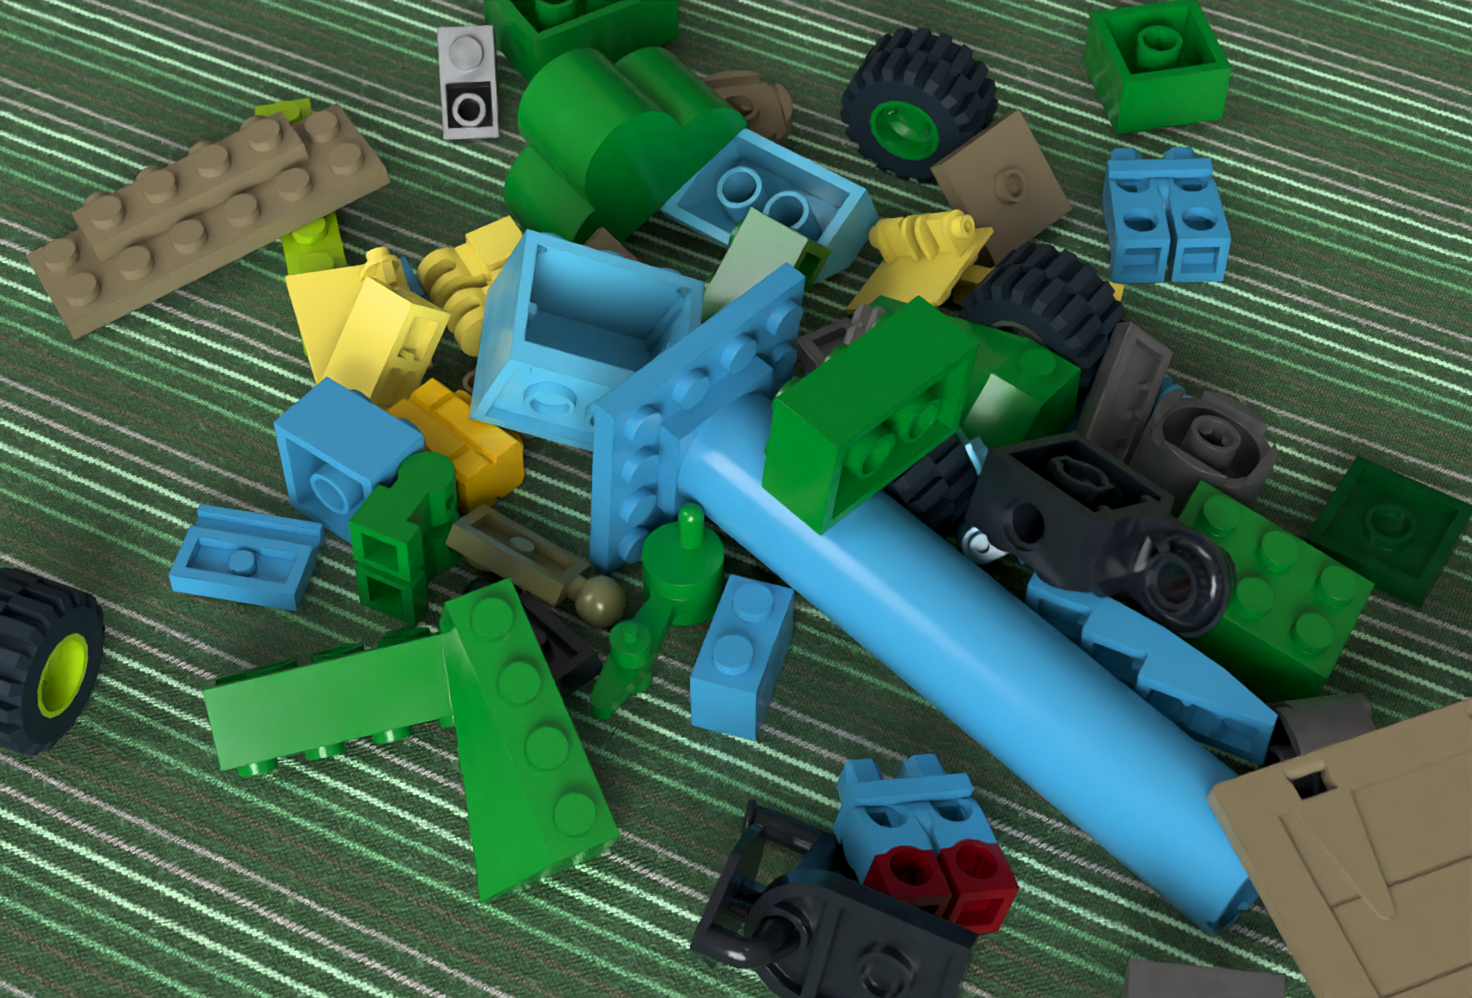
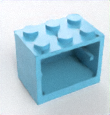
M527 229L487 291L469 418L593 452L595 402L701 325L705 282L684 276L671 268H657L624 258L621 254L614 251L597 250L573 243L554 233H540Z

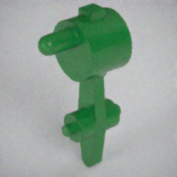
M696 503L684 504L679 509L678 521L658 527L646 538L643 544L641 556L645 604L632 620L622 621L616 624L610 631V651L590 695V710L592 715L598 719L612 717L630 694L641 693L650 687L653 682V664L671 625L692 626L700 624L713 617L725 589L724 546L719 536L705 526L704 511Z

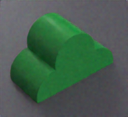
M661 47L642 48L626 55L616 64L603 53L594 49L581 48L568 51L545 65L529 83L522 96L517 122L519 132L528 146L520 153L509 170L504 185V203L511 216L525 230L530 229L540 233H554L567 241L584 245L599 227H604L622 244L734 139L748 123L734 107L667 49Z

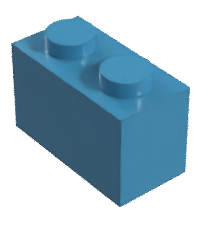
M730 574L690 676L692 726L756 741L793 640L794 589Z

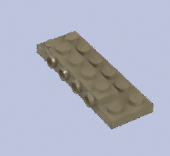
M338 103L322 111L315 112L293 125H290L281 111L269 117L255 115L246 119L238 132L216 143L211 140L200 141L189 150L187 157L164 168L157 165L149 166L137 175L135 182L113 193L98 191L91 194L84 201L82 208L71 213L79 228L78 230L49 242L47 245L27 254L26 257L71 336L76 340L391 182L384 164Z

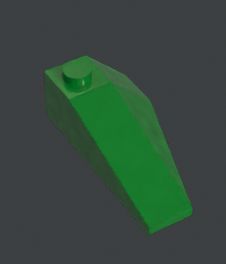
M880 295L869 306L872 308L880 306L885 311L893 310L896 312L907 303ZM944 314L980 342L959 423L960 428L969 441L980 436L983 444L989 450L990 448L1057 435L1074 420L1081 368L1030 338ZM954 433V437L959 441L956 433Z

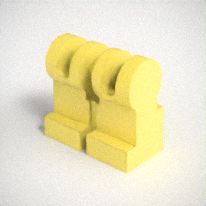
M510 215L465 234V244L455 248L444 247L434 250L421 261L417 269L416 276L419 284L425 293L430 296V300L434 305L451 313L446 326L454 333L455 340L462 351L471 357H478L487 291L523 236Z

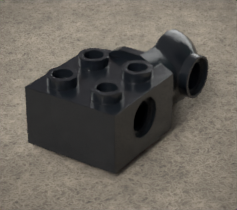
M1076 431L990 448L988 450L964 520L987 535V540L992 546L1001 551L1012 553L1035 569L1037 577L1044 583L1068 591L1091 592L1099 598L1125 593L1142 606L1145 615L1150 620L1165 627L1179 638H1197L1215 628L1228 610L1232 592L1235 589L1237 575L1235 564L1230 554L1206 533L1186 526L1170 515L1175 498L1173 495Z

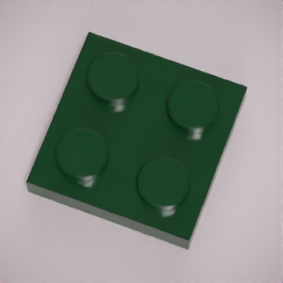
M1357 455L1305 536L1304 542L1375 584L1374 588L1421 608L1472 522V505Z

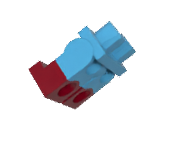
M935 753L913 755L903 761L896 776L897 779L884 780L878 764L873 762L872 758L849 760L845 763L837 782L842 805L832 828L838 843L843 844L846 860L849 866L856 871L859 883L978 934L997 932L1020 887L981 807L976 800L970 797L974 788L968 774H947Z

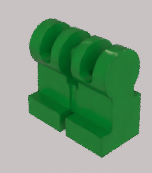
M430 451L418 452L406 457L399 465L397 470L398 479L392 487L387 488L378 484L349 519L353 557L355 561H358L355 565L360 604L415 627L429 610L428 584L436 573L451 569L460 560L462 555L445 545L452 524L459 519L457 511L458 499L455 489V467L446 456Z

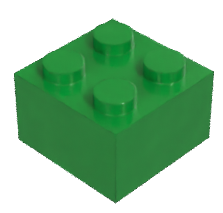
M1173 0L1090 12L1083 64L1116 135L1222 119L1232 67L1197 0Z

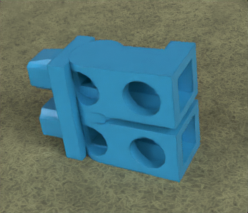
M1172 147L1164 153L1163 159H1142L1141 153L1135 148H1115L1112 151L1111 160H1107L1101 202L1111 253L1109 266L1111 282L1117 284L1164 283L1168 253L1170 254L1168 271L1171 283L1223 282L1231 235L1214 178H1212L1213 167L1211 158H1197L1192 147Z

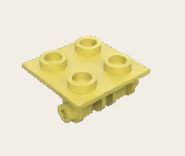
M958 209L939 213H923L920 216L916 214L909 215L905 219L904 217L880 219L876 225L871 227L869 241L874 248L879 249L884 259L845 309L847 315L854 314L855 309L866 303L869 305L880 295L906 303L920 295L935 308L939 307L948 300L952 288L966 269L977 260L979 251L994 232L992 227L975 229L973 218Z
M378 247L368 251L365 255L367 262L363 265L285 277L316 385L320 383L366 277L379 279L396 290H399L400 287L410 290L401 260L395 255H390L389 248ZM432 360L430 361L427 369H432Z

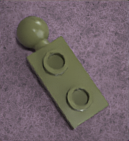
M482 504L452 524L445 545L464 555L472 566L480 570L494 572L504 579L511 578L512 583L519 586L522 593L524 591L529 592L539 602L548 603L556 607L562 601L569 598L575 602L576 611L580 618L588 625L598 628L614 625L624 615L627 608V595L617 580L604 575L593 576L587 579L591 564L487 505Z

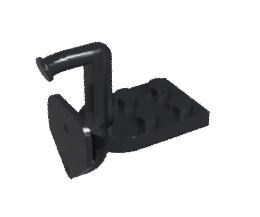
M748 799L741 826V839L733 848L692 937L690 950L700 965L712 970L720 962L738 969H754L765 985L780 998H959L979 937L978 933L846 878L851 867L846 860L843 844L838 843L835 834L780 811L757 805L756 799ZM766 840L804 855L794 871L779 876L768 886L755 881ZM742 922L745 923L744 936L738 934Z

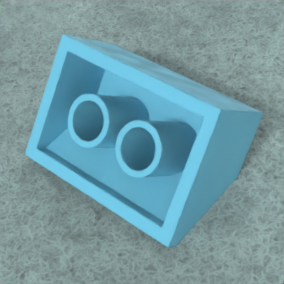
M744 128L666 201L661 208L663 215L727 249H729V238L734 227L747 216L751 207L767 214L832 250L814 284L849 268L869 239L871 227L880 220L866 188L747 128Z

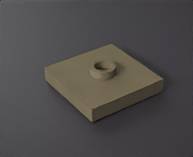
M1020 109L1007 112L930 167L952 210L958 209L970 215L975 222V229L992 227L993 234L978 253V258L983 267H995L1013 249L1018 250L1021 245L1028 243L1072 209Z

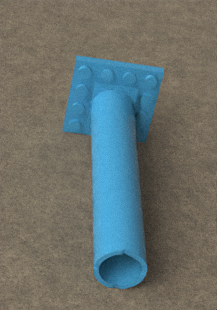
M786 262L595 402L589 563L604 576H610L625 563L634 564L642 558V547L646 538L658 527L678 521L679 509L684 504L696 503L701 506L704 514L1209 937L1216 938L1237 921L1240 915L1238 910L1243 909L1246 911L1259 897L1206 797L1216 784L1238 777L1237 773L884 490L878 491L820 536L761 487L766 459L764 449L769 440L773 417L772 402L781 387L792 379L794 364L798 356L796 347L799 324L803 316L802 301L806 276Z

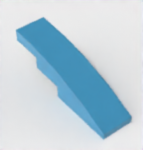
M1035 570L1027 586L1025 604L1194 740L1263 766L1278 715L1228 671L1165 627L1109 596L1099 598L1091 592L1068 591L1050 586L1037 577Z

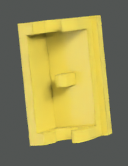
M367 276L321 381L329 377L349 390H358L365 394L374 405L384 411H387L403 398L409 400L411 393L419 388L451 313L406 288L400 287L399 290H396L379 279Z

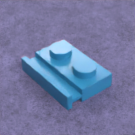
M200 504L197 509L198 519L195 526L190 525L169 573L172 590L298 611L317 563L316 554L319 547H323L326 541L323 523Z

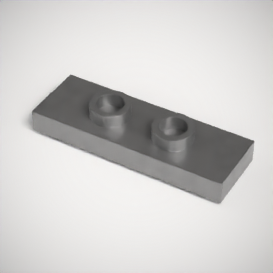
M1116 323L1074 431L1128 466L1140 441L1174 352L1134 323Z

